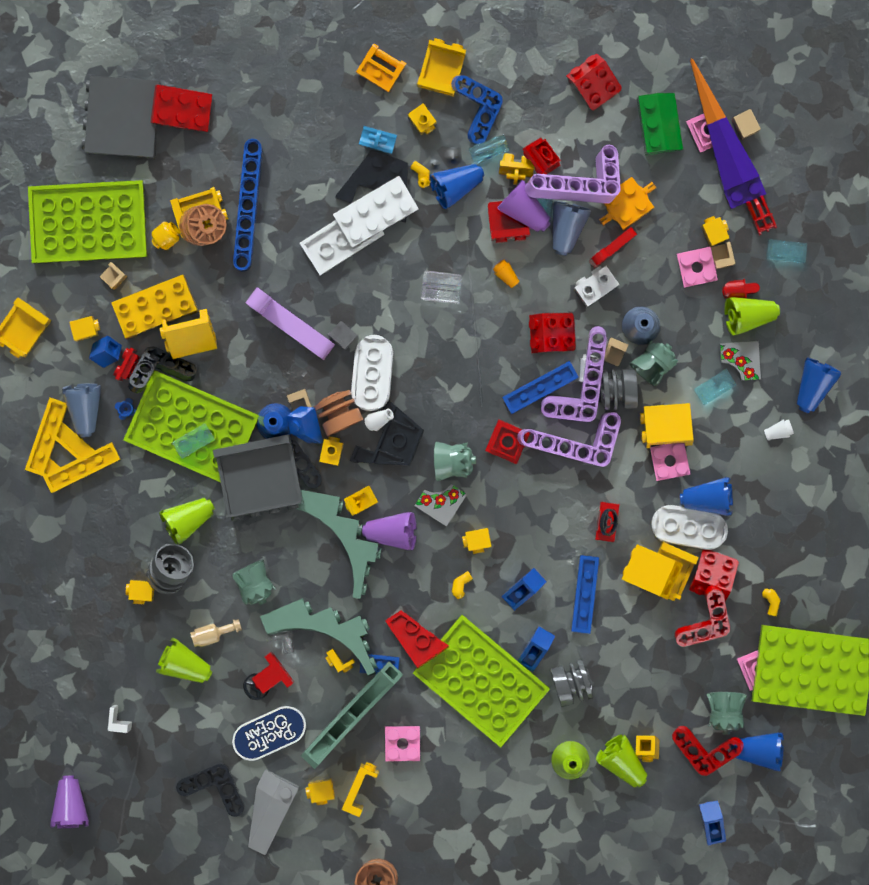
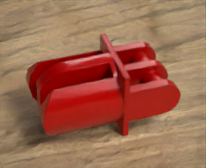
M763 195L759 196L766 213L765 215L758 199L752 201L758 218L751 202H745L758 235H762L761 232L764 231L769 232V229L773 227L774 229L777 228ZM767 217H769V218H770V221H771V222L768 223V224L766 223V220H765V218H767ZM760 220L763 223V226L759 227L757 223Z
M745 279L727 282L723 286L722 293L727 299L731 297L747 298V294L758 292L760 286L757 283L746 284Z

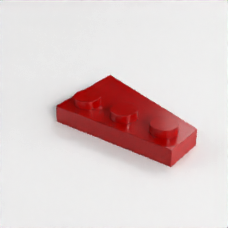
M402 610L385 620L417 669L449 648V645L426 630Z

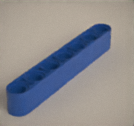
M257 139L247 140L243 153L233 258L235 268L241 272L248 271L252 265L263 152L262 145ZM257 144L259 146L258 151L250 153L248 151L249 146ZM249 163L257 165L254 172L247 171L246 167ZM247 182L255 183V188L252 191L245 190ZM245 201H252V209H243V203ZM250 220L251 227L243 229L241 227L242 221ZM242 239L249 240L247 248L239 246V242ZM244 257L248 263L245 267L241 268L237 262L240 258Z

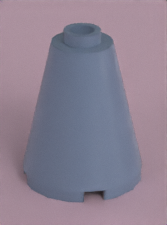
M554 201L552 248L556 250V254L566 256L567 253L572 252L590 216L591 210L589 208L576 204H567V202Z
M635 307L624 316L622 331L630 342L637 345H645L650 340L653 341L659 334L660 321L653 310L647 307ZM642 320L646 323V327L641 325Z
M85 383L77 384L73 389H71V385L63 387L62 393L76 434H80V437L92 436L96 429L101 385Z

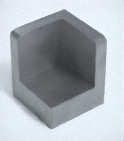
M342 321L328 333L344 350L358 337Z

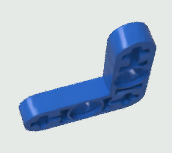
M455 76L451 82L453 90L480 104L468 131V139L471 143L482 144L487 139L501 108L502 96L467 76ZM458 81H462V83L469 86V88L467 89L465 87H460ZM476 87L481 89V95L478 98L473 95V90ZM486 96L493 97L496 103L492 104L490 100L484 98ZM483 113L489 115V121L485 124L481 121ZM477 125L483 126L485 129H480L481 127H477ZM475 132H479L480 139L476 138Z

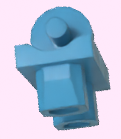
M364 126L359 145L392 154L397 135Z

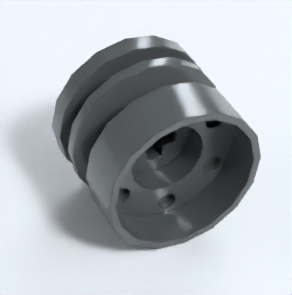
M635 368L622 369L621 378H617L615 370H611V379H608L607 370H603L600 399L604 410H610V401L613 402L614 410L618 408V401H622L624 409L638 407Z
M173 543L161 546L147 568L146 576L148 583L159 593L174 594L180 591L193 571V557L181 545Z
M582 660L577 661L579 670H575L573 663H570V672L566 673L562 665L550 669L561 707L574 704L573 695L577 694L581 702L584 701L582 692H586L588 700L593 699V685L588 669Z

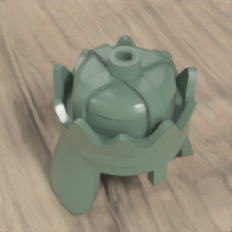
M650 340L644 353L629 364L632 369L635 368L636 373L653 386H657L663 375L667 374L677 365L678 360L675 359L676 355L671 351L672 346L668 343L666 345L663 343L655 344Z
M435 442L434 468L437 481L452 476L467 478L473 471V464L477 463L476 456H473L471 448L467 447L468 442L455 445Z
M264 559L233 573V579L239 586L240 595L245 605L248 603L251 605L266 603V599L271 595L272 588L276 589L266 575Z
M712 692L707 694L711 708L708 727H711L713 724V728L723 731L724 735H730V731H737L739 728H743L742 710L746 701V694L738 692Z

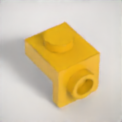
M370 486L344 499L345 506L352 516L378 503Z
M334 648L326 652L328 664L330 667L335 666L338 673L340 671L345 673L353 668L352 664L355 663L353 658L343 664Z

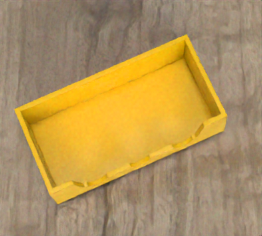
M184 275L111 302L126 339L136 337L141 332L162 325V320L164 319L168 323L182 316L199 312Z

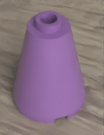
M522 180L497 208L534 231L539 232L541 230L544 232L551 224L549 222L550 217L537 198L526 194L525 185L527 183Z
M406 512L367 521L366 525H363L362 534L363 537H366L367 541L405 550H413L416 543V536H414L416 518L414 513Z
M63 776V780L58 782L50 827L54 828L57 825V828H79V825H83V823L84 827L89 826V819L79 781L74 779V776Z

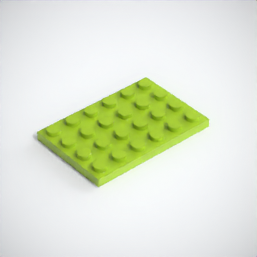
M143 180L28 186L32 263L147 257Z
M155 371L147 384L123 440L221 482L213 450L248 443L259 415Z
M461 615L441 638V641L449 645V648L420 668H416L413 674L501 748L550 688L464 615Z
M761 625L751 701L861 716L866 715L869 692V639Z

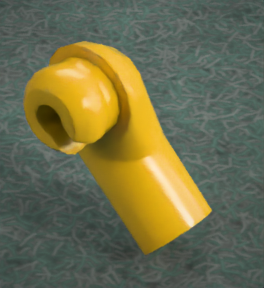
M414 161L410 169L418 173V185L421 188L428 187L430 185V171L417 161Z
M468 571L453 581L451 591L452 595L457 599L464 597V584L473 579Z
M764 589L762 596L770 603L767 614L777 617L780 598L775 590Z

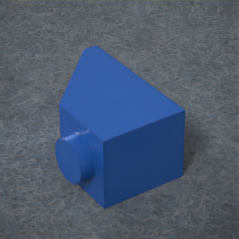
M300 406L286 416L292 435L308 443H323L314 407Z
M533 568L501 597L515 611L547 581Z
M539 626L517 661L533 673L547 653L555 635Z
M718 800L699 804L707 845L726 842L724 821Z

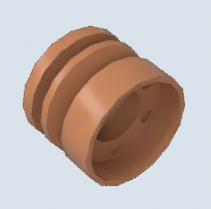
M203 204L191 207L183 213L180 218L179 229L180 234L189 244L203 246L220 240L225 233L227 224L225 216L219 208L214 205ZM203 221H206L207 228H204Z
M350 390L336 392L322 399V401L314 406L316 411L323 408L325 410L318 415V418L327 416L329 419L322 424L327 436L363 420L358 408L351 410L348 408L355 400L345 401L344 399L351 395Z
M379 858L365 863L355 878V885H397L398 883L397 870L393 864ZM375 875L382 878L380 884L377 881H373Z

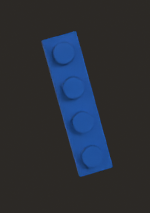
M568 361L502 398L510 413L513 414L579 377L571 362Z
M580 555L571 632L591 634L599 557Z

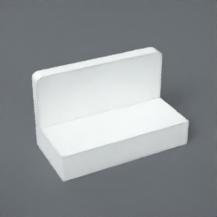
M113 705L110 707L108 731L128 733L132 728V722L117 720L118 705Z

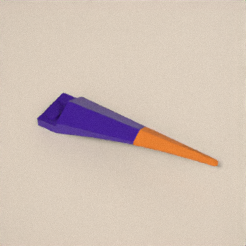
M691 58L690 62L706 119L722 190L730 209L747 201L759 198V196L766 195L757 170L694 59Z

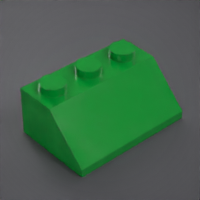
M654 93L638 96L637 105L645 156L683 150L675 93Z

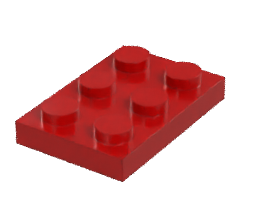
M157 84L154 91L151 123L208 132L212 94Z

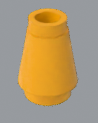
M504 259L493 267L494 274L510 288H513L520 282L510 263Z

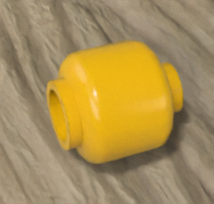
M162 222L151 233L153 238L151 241L157 249L169 250L180 239L179 229L172 222Z

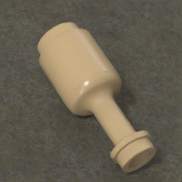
M234 619L231 624L222 627L209 624L194 629L195 631L190 634L194 646L203 647L219 642L220 635L232 631L238 633L242 628L239 619Z

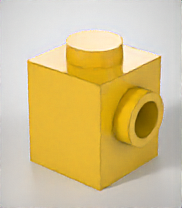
M424 103L408 114V118L421 135L424 133L428 135L436 129L437 121Z
M715 216L704 220L705 224L701 228L710 247L729 239L727 233L729 228L725 220L722 221L721 217L715 219Z
M93 316L69 322L74 341L99 336L100 325L98 319L95 320Z
M329 436L328 440L324 439L319 462L339 466L343 448L340 438Z
M488 528L465 532L466 536H462L464 548L468 547V551H473V554L482 553L484 548L491 547Z
M130 580V584H126V595H129L128 600H133V604H145V601L154 600V589L148 581Z
M636 736V756L642 759L643 762H653V759H659L660 740L656 736Z
M332 778L309 782L308 787L305 788L307 799H311V803H316V805H324L328 803L327 800L335 799Z

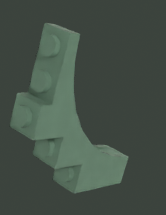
M301 490L304 503L299 504L297 509L320 519L339 537L349 555L353 569V598L361 599V595H365L367 584H364L365 576L369 577L371 566L367 565V562H375L376 559H380L382 548L378 547L379 543L356 539L357 535L361 536L362 524H359L360 520L337 516L338 512L341 513L343 508V501H340L341 497Z
M303 598L260 616L269 636L290 630H310L329 635L342 642L355 654L368 676L376 674L375 669L378 667L374 657H369L367 651L370 650L367 640H362L363 637L369 635L367 630L370 627L367 620H362L361 616L339 624L341 618L337 610L334 611L330 607L310 615L313 612L309 601L305 602Z
M388 662L322 730L302 753L301 757L315 769L360 719L395 685L403 674L393 664Z

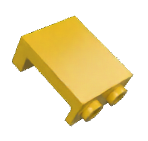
M434 38L433 41L429 40L417 87L454 97L455 91L452 88L451 82L455 76L461 73L466 55V50L463 49V46L455 43L450 46L445 44V41Z
M215 187L181 199L170 200L178 228L180 218L186 210L203 204L216 206L222 211L225 219L229 220L226 209H222L220 202L223 201L220 190L216 191ZM203 221L204 228H207L206 221Z
M17 297L13 303L15 305L0 325V346L4 347L6 345L11 349L9 352L17 358L20 356L26 358L51 322V319Z
M207 309L199 310V319L168 326L166 319L162 320L163 327L160 328L162 339L166 338V341H164L167 352L171 353L172 359L217 349L216 335Z
M690 403L644 406L643 413H640V423L644 424L645 431H642V443H646V448H650L651 445L684 443L685 446L693 445Z
M662 542L657 553L683 564L668 597L672 601H675L676 598L680 600L684 587L699 557Z
M637 544L631 552V559L628 565L623 570L622 580L668 600L683 564Z
M366 762V764L361 763L342 810L360 817L363 805L354 802L366 774L377 778L379 773L376 770L377 766Z

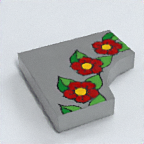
M759 341L720 343L721 363L735 367L741 381L761 379Z
M452 484L441 492L424 490L414 506L447 526L467 494Z

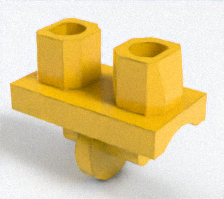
M505 153L502 161L500 160L499 174L507 175L506 179H514L513 185H517L518 180H525L526 177L533 176L534 165L525 156H522L521 162H514V155Z

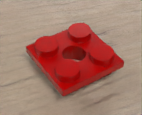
M539 138L522 149L525 158L530 160L535 166L537 174L547 175L561 166L559 163L561 160L546 139Z
M131 347L130 349H125L122 355L124 361L114 371L113 376L116 377L115 379L122 382L124 379H130L141 357L136 354L137 350Z
M498 419L485 451L517 464L524 449V446L518 442L517 437L518 433L523 429ZM529 432L525 433L523 436L525 442H527V439L530 435ZM505 436H510L513 439L511 447H505L502 444Z

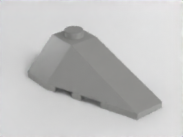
M266 769L256 787L248 844L249 848L263 855H266L300 787Z

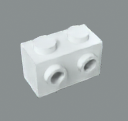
M601 266L591 271L593 274L591 277L586 279L584 276L576 282L577 286L574 290L586 307H589L619 286V283L607 266L604 268Z

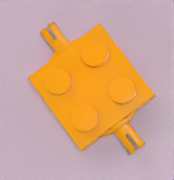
M630 177L620 185V192L612 202L603 203L607 208L608 214L599 219V221L604 226L613 219L622 230H625L654 209L647 194L656 189V186L651 182L642 188L633 177Z

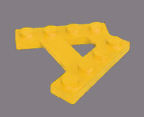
M50 397L25 470L43 476L50 492L54 493L121 460L113 442L97 450L88 445L63 423L67 410L66 403ZM55 442L60 443L77 460L62 467L56 464L50 458Z

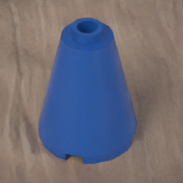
M472 164L434 172L429 175V182L432 191L436 190L438 195L436 196L437 201L444 209H447L483 181L484 171L481 166Z
M807 357L804 363L797 399L799 409L806 413L815 411L838 381L841 372L826 363L822 364L816 359Z
M277 403L265 406L258 414L257 429L265 439L291 435L286 417L291 413V410ZM272 418L277 420L275 425L270 424Z
M725 477L684 489L683 493H680V503L684 505L685 509L732 516L733 510L729 511V506L733 505L732 484L727 483L731 479Z
M783 733L740 738L744 748L735 757L736 759L771 770L781 771L784 746L781 744V740H784ZM736 744L731 745V750L737 749L738 746Z

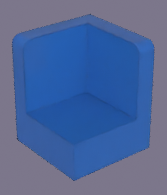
M106 336L92 344L89 359L105 368L119 360L122 345L111 337Z

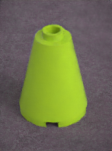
M737 297L726 299L724 313L729 318V321H726L728 331L731 335H739L776 320L780 315L779 305L769 300Z
M201 498L159 512L162 523L165 522L166 530L172 540L180 545L213 515L212 510L215 508L210 500Z
M172 638L170 640L172 642L171 647L166 646L158 665L161 666V669H156V672L199 683L208 681L212 674L211 666L179 640Z
M620 734L613 737L605 744L607 748L604 751L600 749L596 756V761L632 787H641L646 783L647 773L625 735L622 736Z
M565 741L555 748L551 762L554 771L560 777L576 779L587 771L590 757L582 744L575 741ZM571 761H575L574 765L569 766Z

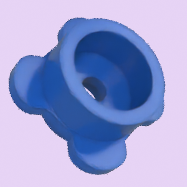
M130 398L115 404V409L118 410L121 420L134 416L136 412L132 405L133 400Z

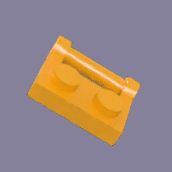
M373 44L356 73L389 93L407 63L402 60L401 62L380 50L378 45ZM376 55L394 66L396 70L392 72L374 61L372 57Z

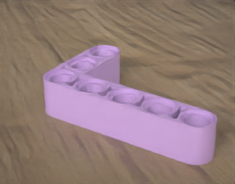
M605 145L597 154V179L535 174L525 185V192L533 198L610 203L620 192L618 151L613 145Z
M256 287L245 302L249 307L323 360H325L335 346L334 343L278 304L258 287Z
M597 326L589 332L580 399L552 395L546 396L541 402L543 415L550 418L590 422L596 418L607 342L605 329ZM595 334H601L603 338L599 341H596L593 339V336ZM594 352H597L601 355L598 359H592L590 357V355ZM596 371L598 375L592 378L588 376V373ZM592 389L595 391V394L588 396L585 392ZM552 403L555 407L549 410L545 408V405ZM570 405L574 409L571 412H567L564 410V407ZM585 408H591L593 412L590 414H585L583 410Z
M615 412L604 413L600 418L593 446L532 429L521 430L518 433L517 439L521 445L604 467L611 460L621 419ZM610 415L614 418L612 426H609L606 422L607 417ZM527 432L532 436L529 443H526L523 439L524 434ZM604 434L609 436L607 444H603L601 440ZM545 437L550 440V445L547 448L542 446V440ZM565 442L568 445V450L562 453L560 446ZM583 447L586 450V455L580 458L578 451ZM601 452L604 454V460L598 463L596 457Z

